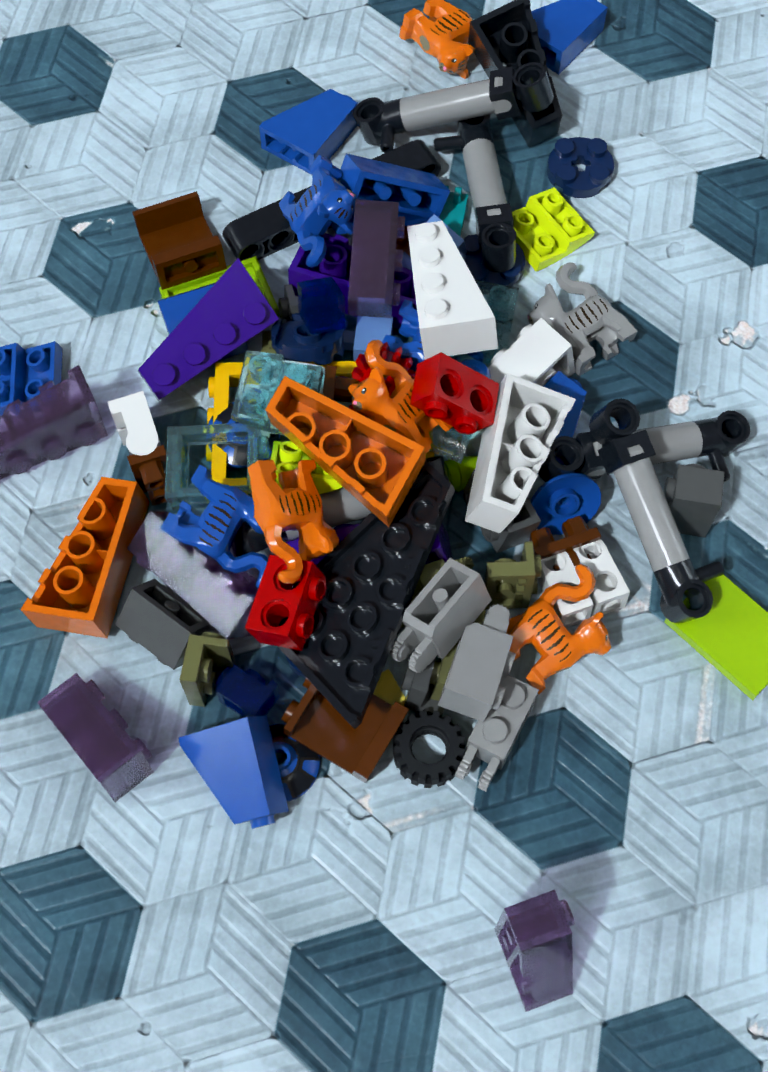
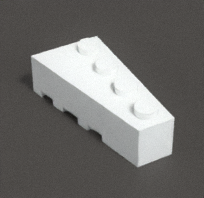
M437 221L407 226L424 359L426 360L440 352L447 356L498 349L495 316L444 222Z
M540 318L533 325H526L519 332L517 340L508 349L503 348L495 354L491 360V365L488 367L491 374L490 379L500 383L506 374L509 373L544 386L558 371H561L569 378L575 373L572 345L544 319ZM452 427L445 433L468 456H472L480 448L483 429L468 435L459 433Z
M509 373L506 374L499 383L494 423L483 428L465 516L466 522L501 533L519 514L537 478V473L546 461L551 450L550 448L576 400L575 398Z

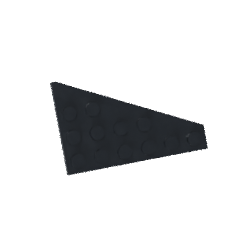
M427 461L422 466L389 527L371 512L331 553L327 554L316 564L326 577V592L323 599L318 602L314 614L313 632L309 638H306L302 651L279 647L354 729L362 723L401 626L404 612L410 604L455 492L451 482ZM300 581L297 582L291 589L297 587ZM288 617L284 618L279 626L283 625L288 620Z

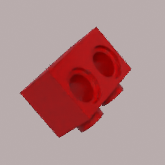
M440 352L417 364L410 405L424 411L425 415L430 418L439 419L453 426L457 432L469 435L493 425L499 383Z
M269 556L245 625V629L259 643L303 650L306 638H309L313 632L314 614L318 602L323 599L326 592V577L314 562L302 560L303 570L298 580L300 583L297 587L291 589L295 583H282L277 576L279 572L287 569L286 563L278 556ZM288 617V620L283 625L279 626L280 622L284 618Z

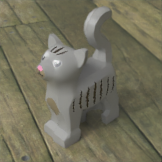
M569 262L560 266L556 271V281L560 288L566 292L584 295L586 300L566 313L563 311L556 293L549 283L545 287V295L536 301L533 310L528 314V321L533 325L540 318L544 319L572 345L575 372L578 376H581L592 369L590 361L596 357L595 350L589 342L596 339L603 347L601 355L607 361L618 355L617 342L619 339L622 342L626 340L630 342L634 340L638 331L624 315L615 310L605 298L599 296L593 286L586 282L571 280L569 276L577 269L575 263Z

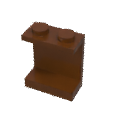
M197 191L132 212L140 240L162 290L227 269L221 241L218 235L213 236L203 216Z
M306 678L302 685L308 689L300 703L293 699L281 719L287 723L284 727V734L366 783L409 709L396 701L392 706L373 694L362 723L354 729Z

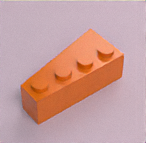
M284 376L265 409L271 424L308 457L315 460L316 464L389 527L426 461L425 447Z
M101 477L77 516L79 522L70 536L64 537L58 547L60 553L50 569L46 568L39 578L40 586L32 599L27 598L20 609L36 627L108 639L150 503L138 482Z

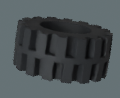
M427 710L420 711L418 716L414 714L408 716L405 723L402 722L398 727L393 742L394 763L396 768H399L400 774L404 779L409 778L411 784L416 786L423 784L424 788H431V785L435 784L438 787L445 784V781L448 779L451 781L455 777L458 766L465 755V739L461 735L459 725H454L452 718L448 715L445 718L440 716L438 711H433V714H427ZM421 735H434L443 741L446 753L442 760L435 764H425L415 758L412 753V745Z

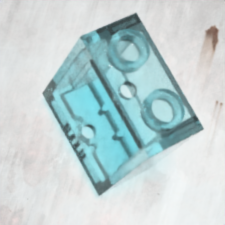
M257 422L167 427L165 499L173 511L179 510L182 500L190 504L193 510L206 509L210 502L201 494L197 487L189 488L190 445L248 443L247 467L258 460L269 458L268 436L262 435ZM247 469V485L233 487L241 489L252 497L250 477Z

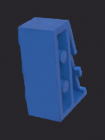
M347 153L340 169L342 170V177L339 182L345 186V189L351 190L356 195L355 212L350 220L353 229L366 228L370 231L378 230V226L396 224L398 227L426 223L434 214L440 218L450 190L435 174ZM333 222L330 224L337 235L347 234L339 225Z

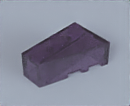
M355 200L348 315L391 318L392 305L399 306L401 283H394L395 271L402 272L403 250L396 249L397 238L404 239L405 217L398 216L399 202Z
M75 673L37 703L111 799L116 802L153 773L147 761L152 757V754L139 738L133 741L126 733L125 729L129 726L118 711L114 708L109 712L101 703L106 697L91 679L85 683Z
M555 890L504 908L494 929L526 1012L573 994V951L570 926H573L575 923L567 901L565 899L559 901Z

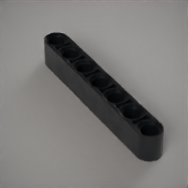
M422 140L411 141L373 158V160L432 173L436 176L441 171L440 163ZM308 188L294 193L295 198L293 202L297 204ZM281 200L230 222L224 228L222 236L236 259L239 258L242 261L256 256L257 260H260L298 243L297 235L292 231L289 221L283 216L279 202Z

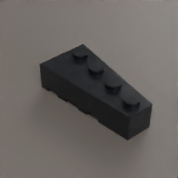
M514 0L470 21L468 43L475 48L474 54L489 79L490 71L513 66L514 71H516L522 65L531 62L541 63L545 67L554 95L552 103L539 112H528L521 106V115L512 117L530 148L558 134L562 112L552 77L548 73L547 59L544 49L541 48L538 28L530 9V0Z

